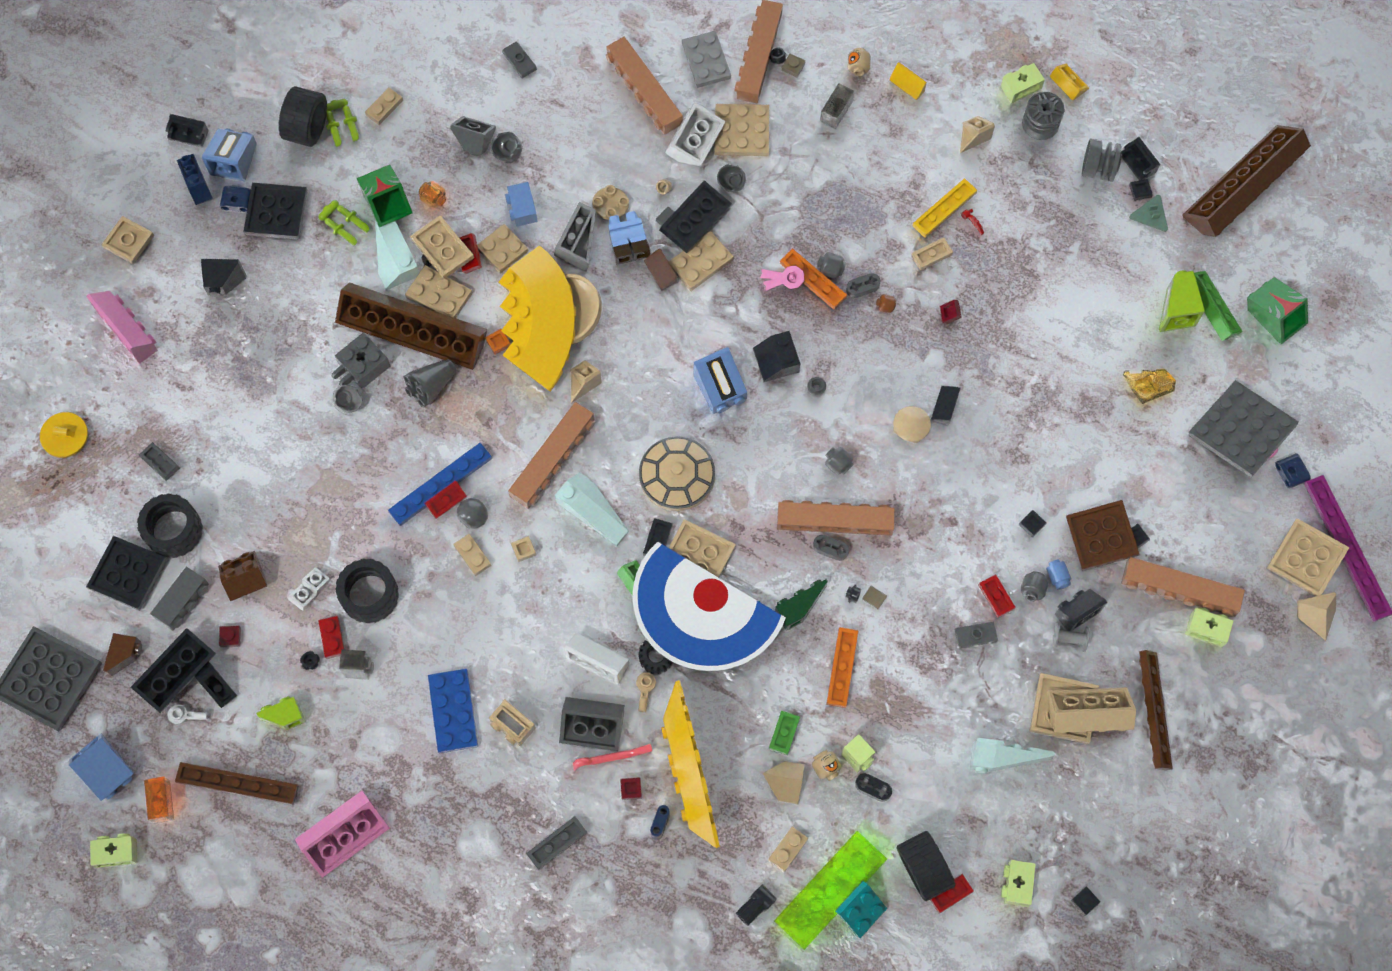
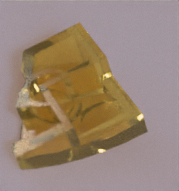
M1156 369L1154 371L1141 370V373L1130 374L1129 370L1123 372L1129 387L1142 404L1175 391L1176 380L1166 369Z

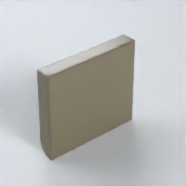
M870 586L862 599L879 609L887 595Z

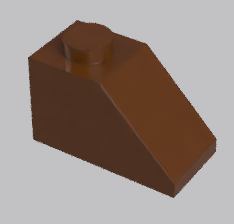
M113 633L103 672L108 676H113L135 662L137 656L142 651L141 641L134 636Z

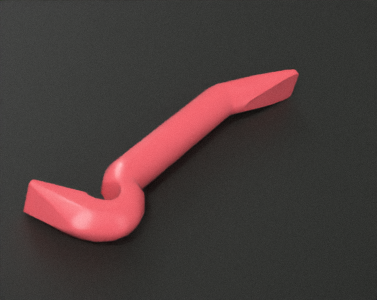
M648 744L631 750L590 758H579L573 762V768L575 771L585 765H595L652 752V746Z

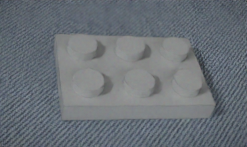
M716 31L682 39V46L697 88L731 79V73Z

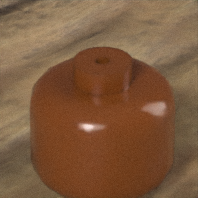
M883 294L877 299L876 306H879L880 312L891 313L896 307V300L894 296Z

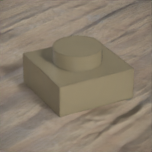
M789 53L781 71L798 78L806 60Z

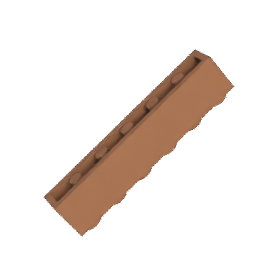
M762 0L761 6H757L755 16H758L757 21L753 20L751 28L753 35H749L747 42L749 50L744 52L743 61H745V64L740 67L739 76L741 78L740 81H736L734 91L737 92L738 100L758 104L770 60V53L774 46L782 16V3Z
M625 36L606 46L608 62L610 64L613 63L618 76L623 77L627 88L635 93L634 96L639 104L642 103L646 114L654 119L656 128L662 130L665 135L679 127L683 121V115Z
M574 402L508 490L509 496L527 509L537 503L540 498L539 494L542 490H546L549 487L550 479L553 475H557L560 472L562 463L570 459L573 454L572 450L576 445L579 446L586 431H590L595 424L594 413Z
M783 500L778 502L777 530L892 536L894 531V508H890L888 505L871 507L869 504L851 506L850 503L832 505L830 502L813 504L811 501L794 503L792 500Z
M1130 557L1126 562L1121 584L1126 585L1129 589H1141L1149 595H1162L1167 600H1179L1187 606H1200L1208 609L1210 612H1220L1227 617H1235L1240 612L1245 592L1244 589Z

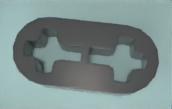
M870 273L850 280L846 288L848 296L858 298L877 291L880 287V277L877 274ZM869 280L875 282V286H872L871 283L868 284ZM852 286L858 288V291L855 292V290L852 289Z
M818 535L814 539L813 548L817 553L838 561L847 558L849 547L846 543L826 535ZM822 540L825 541L826 546L819 548L818 543ZM842 547L845 553L838 555L835 549Z

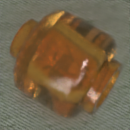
M435 181L425 182L420 187L419 198L429 207L436 208L446 202V190Z

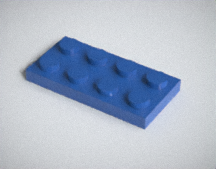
M461 669L428 675L438 753L478 747L468 670Z

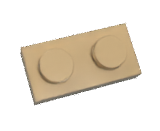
M388 87L365 111V114L380 125L399 106L403 98Z
M941 238L913 252L911 256L921 271L952 256L953 251L945 238Z
M470 534L453 544L475 576L492 566Z
M791 827L768 861L785 872L808 838L794 827Z

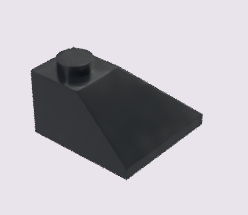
M201 259L203 287L207 295L213 297L227 295L246 279V273L239 259Z

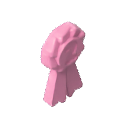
M789 266L783 273L761 269L762 275L760 278L772 279L763 282L766 285V291L782 284L789 289L799 288L805 281L804 272L797 266Z

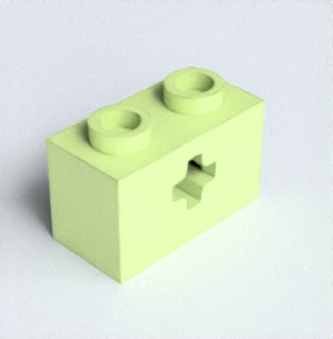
M1033 63L1022 66L1014 73L1006 74L1003 77L1001 88L1009 101L1014 103L1042 89L1045 79Z
M1195 608L1191 612L1185 634L1223 647L1228 642L1234 621L1230 620L1226 615H1215L1210 613L1208 609Z
M858 734L844 747L841 756L858 773L861 769L866 771L873 764L875 751Z
M118 834L117 838L99 836L97 840L90 841L91 866L103 868L137 864V839L130 836V834Z
M1010 860L1008 865L1004 866L1003 877H1006V885L1002 886L1001 891L1004 904L1029 907L1032 904L1035 863ZM1016 879H1019V883H1022V885L1018 888L1017 885L1013 883Z

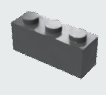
M186 566L150 614L157 621L174 631L175 628L181 626L185 615L194 609L198 598L207 592L209 583L205 578Z

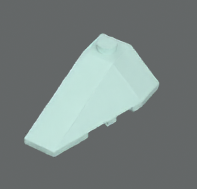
M375 221L378 272L385 289L388 290L416 278L419 270L396 221L379 227Z
M580 472L568 479L555 494L556 503L615 546H618L629 532L596 484Z
M977 738L972 745L970 769L975 770L979 774H987V771L991 772L1052 760L1055 752L1038 748L1023 750V747L1019 744L1004 746V741Z

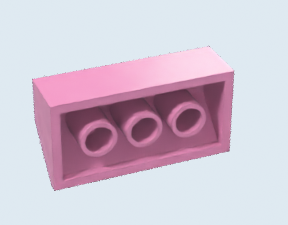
M105 291L86 296L97 313L139 364L158 351L154 345L157 343L150 334L146 335L143 332L146 330L140 321H134L133 317L135 315L129 308L124 309L122 306L124 302L118 294L114 296L111 291Z
M360 791L298 836L295 841L323 878L390 828L365 793Z

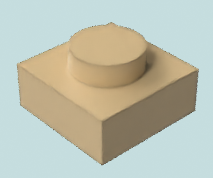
M529 536L511 543L518 562L536 556Z

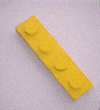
M964 178L913 222L912 226L926 238L977 193V189Z

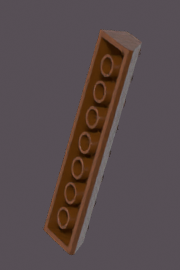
M1276 125L1183 213V218L1203 235L1212 237L1220 235L1240 213L1244 212L1264 190L1268 189L1311 146L1304 129Z
M350 282L340 291L335 323L445 361L449 359L452 363L471 370L475 368L484 347L487 334L486 328Z

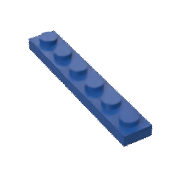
M478 443L388 509V512L398 525L402 526L426 508L424 502L456 480L459 484L489 462L492 456L481 443Z

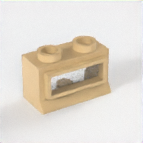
M505 699L489 717L492 722L490 726L497 732H500V730L506 734L505 738L512 745L517 743L521 746L536 729L534 723Z

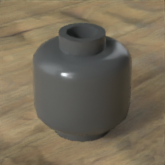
M827 252L824 257L820 256L817 266L820 267L819 271L823 275L835 279L838 276H842L846 262H843L842 256Z
M832 447L825 455L827 457L825 465L836 475H844L853 466V457L843 447H838L836 450Z
M1037 571L1025 575L1021 585V593L1027 600L1034 602L1045 597L1048 588V580L1045 575Z

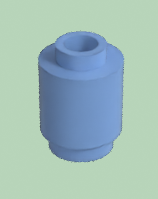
M1059 559L1050 562L1046 570L1052 585L1057 590L1070 586L1071 577L1065 562H1060Z

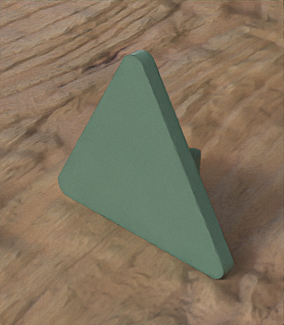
M1156 195L1129 216L1131 220L1164 232L1168 230L1160 195Z

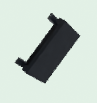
M170 114L165 131L168 132V140L203 147L209 130L204 121Z
M1140 137L1125 145L1124 150L1121 151V158L1138 180H1144L1157 173L1160 163Z

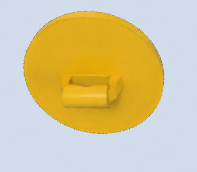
M61 412L51 416L45 421L40 430V443L48 454L58 458H67L77 454L83 449L88 440L86 423L81 417L70 412Z

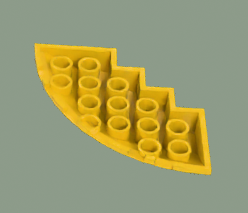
M539 245L512 265L498 282L510 292L499 306L511 316L501 331L513 340L502 356L551 392L563 373L562 369L566 360L568 361L570 357L571 344L574 343L576 310L573 303L572 289L563 270L555 259Z
M680 680L675 682L663 717L665 727H661L663 739H668L671 754L667 756L673 778L677 777V782H674L676 794L680 793L684 809L680 810L683 822L687 821L691 831L715 848H718L720 845L709 795L707 794L706 780L701 767V759L694 738L695 735L685 703L684 693Z

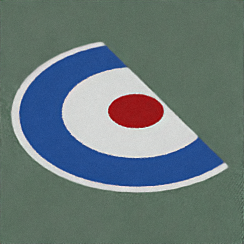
M659 542L646 554L636 573L633 586V608L640 630L652 647L661 655L687 668L719 671L737 667L752 660L773 642L786 618Z

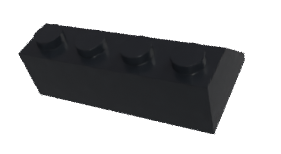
M186 628L131 688L161 714L216 653Z

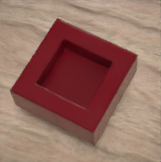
M954 299L940 306L942 322L944 324H950L962 318L958 300Z
M220 626L219 646L240 647L241 627Z
M640 777L620 779L622 800L642 799Z

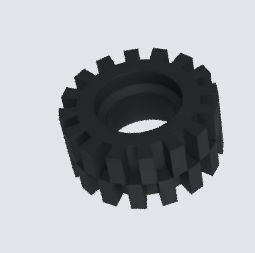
M645 640L643 645L640 646L638 653L642 668L644 667L645 671H650L651 674H661L663 671L665 673L668 668H671L673 661L666 657L660 662L651 661L649 659V652L655 648Z

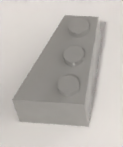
M579 202L555 247L554 256L587 272L596 210Z

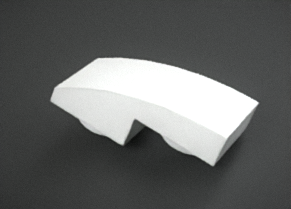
M315 567L302 579V584L288 596V600L304 611L325 588L330 578Z

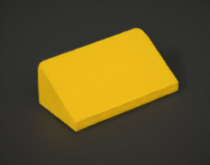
M899 62L890 76L892 83L916 100L925 92L927 82Z
M1067 63L1055 67L1050 74V78L1071 100L1076 99L1089 89L1088 85Z

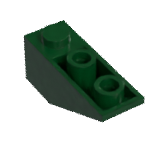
M827 579L823 581L817 580L807 590L800 589L794 593V597L790 599L784 598L777 602L775 612L786 617L783 624L786 631L804 622L827 587Z

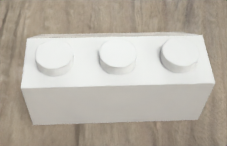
M694 103L688 110L665 154L680 163L701 166L725 121L697 103Z
M576 633L564 648L566 659L619 685L629 666L627 655L620 651L615 653L609 650L610 647L602 642L599 644L593 642V639L586 634L579 635Z

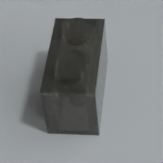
M838 83L821 110L820 122L836 129L853 102L854 90Z
M341 649L339 669L344 677L369 680L370 674H373L374 663L371 662V658L366 651Z

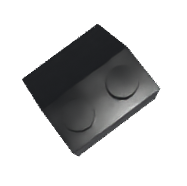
M790 331L771 335L753 347L763 382L800 373L801 363Z
M1091 589L1085 592L1081 590L1073 596L1074 599L1070 602L1065 600L1057 606L1059 609L1055 615L1067 631H1073L1099 614L1108 602Z

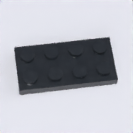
M704 180L666 220L659 231L684 252L688 253L730 208L732 203Z

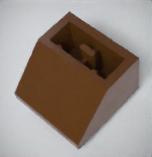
M255 551L243 553L240 557L234 560H226L218 566L221 583L230 602L267 587L266 578Z

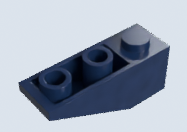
M194 154L185 155L178 159L177 163L195 205L213 199Z

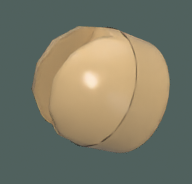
M667 179L659 180L656 184L658 193L662 195L669 193L672 189V183Z

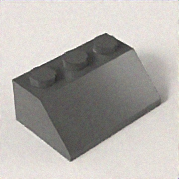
M565 697L561 715L559 743L618 751L625 705Z

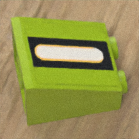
M1181 270L1172 278L1166 290L1159 326L1160 332L1195 327L1204 314L1205 310L1194 271L1187 272L1186 270Z

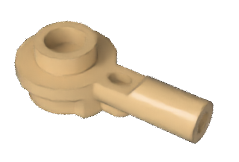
M648 672L640 674L636 680V685L641 692L639 712H646L648 694L656 685L655 677Z

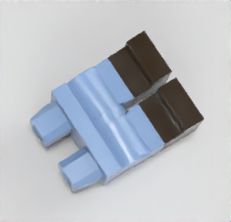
M635 211L628 212L626 214L627 221L620 222L617 215L609 217V235L616 265L632 262V253L634 261L645 259L651 255L641 218H638Z

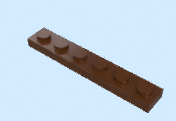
M1139 651V664L1142 670V684L1145 692L1144 701L1147 706V722L1150 729V743L1153 751L1152 761L1155 769L1172 770L1157 652Z
M180 762L175 782L179 784L293 806L299 787L297 784Z

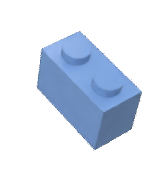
M524 182L507 186L508 193L505 194L507 205L511 204L512 209L509 210L511 221L515 220L516 227L538 222L529 183Z

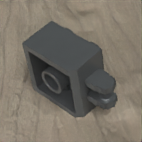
M363 332L334 355L340 366L334 370L331 376L333 379H337L347 372V375L339 381L340 386L349 384L354 380L360 388H365L391 366L385 354Z

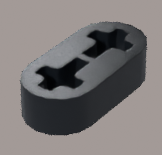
M866 773L860 774L856 778L855 787L861 793L881 802L887 801L891 797L892 788L888 783ZM866 778L868 779L867 783L873 787L865 786V788H862L859 780L863 781ZM876 787L878 789H882L883 787H885L886 793H888V795L884 794L883 797L879 796L880 792L875 790L874 788Z

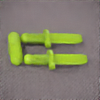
M346 99L332 100L331 103L327 104L326 118L328 124L326 128L331 130L336 147L340 146L342 141L338 131L340 124L335 122L331 112L333 110L343 107L346 118L343 122L345 125H348L353 142L359 139L355 125L357 118L352 116Z
M333 200L323 208L318 218L321 221L325 220V224L334 230V235L339 234L355 246L357 240L343 229L345 225L342 223L338 225L328 217L337 208L346 217V222L349 223L351 221L365 233L370 228L356 216L357 212L354 210L350 212L343 205H339L337 200Z

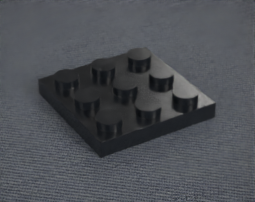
M252 182L243 230L244 235L299 240L308 191L307 187Z
M113 535L86 588L140 611L167 558Z

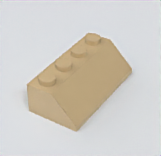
M1127 687L1048 691L1050 722L1054 733L1134 730L1136 708Z

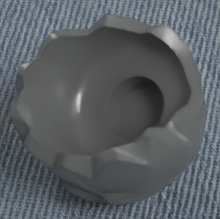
M512 132L499 133L492 140L491 152L496 159L505 163H512L520 157L522 144Z

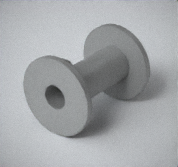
M1057 622L1053 635V648L1057 647L1059 641L1081 644L1082 651L1086 652L1089 641V627H1085L1084 633L1066 631Z

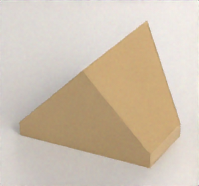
M980 116L963 122L960 153L990 140L995 128L994 123Z
M585 360L570 370L571 403L602 383L600 371Z
M1335 592L1297 602V617L1326 641L1336 612Z
M784 761L763 773L778 801L798 805L804 764Z

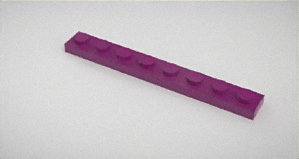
M1324 475L1306 481L1304 485L1330 537L1349 547L1342 560L1373 622L1391 616L1392 609Z

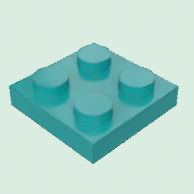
M862 881L838 907L836 913L855 936L861 938L888 908L871 887Z

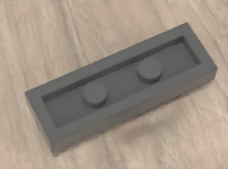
M574 816L526 854L536 868L540 870L585 836L587 831L576 816Z

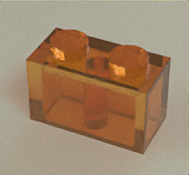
M164 776L144 780L148 820L153 824L173 821L174 813L170 780Z

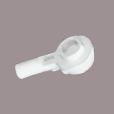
M182 705L172 706L167 714L169 721L176 725L187 722L188 719L208 720L209 716L208 712L187 711Z

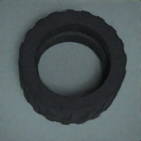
M292 87L284 98L279 115L278 130L281 139L308 147L314 146L318 142L326 122V96L323 93L301 87Z
M167 493L151 498L150 501L144 504L137 518V529L142 540L152 551L166 558H177L178 556L186 555L189 551L191 552L202 536L203 525L200 516L188 500L177 494ZM170 512H182L186 515L185 528L177 537L170 540H158L155 538L154 527L163 515Z
M374 559L355 560L344 567L336 581L335 590L339 603L349 617L358 622H379L391 614L398 603V585L389 568L380 561H375ZM366 576L381 578L385 583V592L378 602L370 606H357L351 601L350 591L356 581Z
M924 831L897 845L896 848L899 856L924 901H928L955 887L956 884L952 873L928 831Z

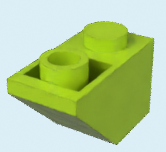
M290 696L282 698L278 704L273 706L266 705L260 709L261 711L256 713L261 721L285 730L306 722L298 701Z

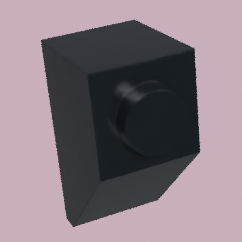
M210 662L195 676L220 708L237 696Z

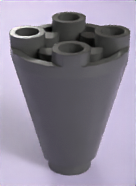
M447 359L446 361L442 360L410 371L403 376L407 386L405 388L407 395L414 397L421 407H426L454 376L456 367L452 361Z

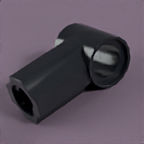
M762 884L736 912V915L744 924L749 926L763 911L768 910L777 898Z

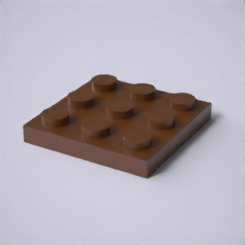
M1123 500L1066 515L1082 571L1139 556L1138 547Z

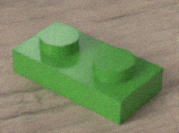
M781 711L769 750L788 756L800 719L799 716Z

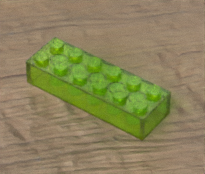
M856 831L773 921V924L804 952L838 915L836 913L838 907L862 881L867 883L883 866L887 858Z

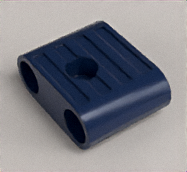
M224 186L220 209L247 212L251 189Z
M1297 453L1275 462L1277 471L1289 489L1311 479L1306 466Z
M666 805L659 806L653 820L650 833L654 840L662 838L669 820L670 811ZM666 811L667 813L663 815L660 812ZM659 830L660 832L655 834L653 831Z

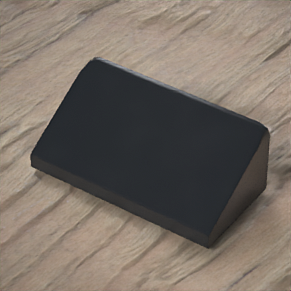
M941 386L931 417L932 421L945 425L950 424L960 387Z

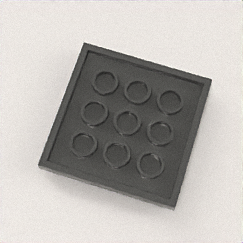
M1235 380L1194 425L1188 435L1252 478L1297 427L1299 421Z
M33 626L0 677V701L59 732L102 662Z

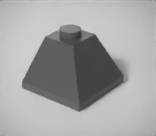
M462 116L451 124L450 129L464 151H468L473 156H480L487 151L496 126Z

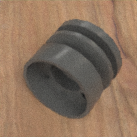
M1039 92L1029 99L1022 119V126L1026 134L1037 140H1047L1058 132L1065 112L1061 98L1050 92Z
M1090 138L1084 156L1082 176L1094 178L1097 171H1100L1101 180H1104L1108 173V181L1113 182L1121 163V144L1116 143L1112 151V142L1107 144L1106 149H1102V140Z

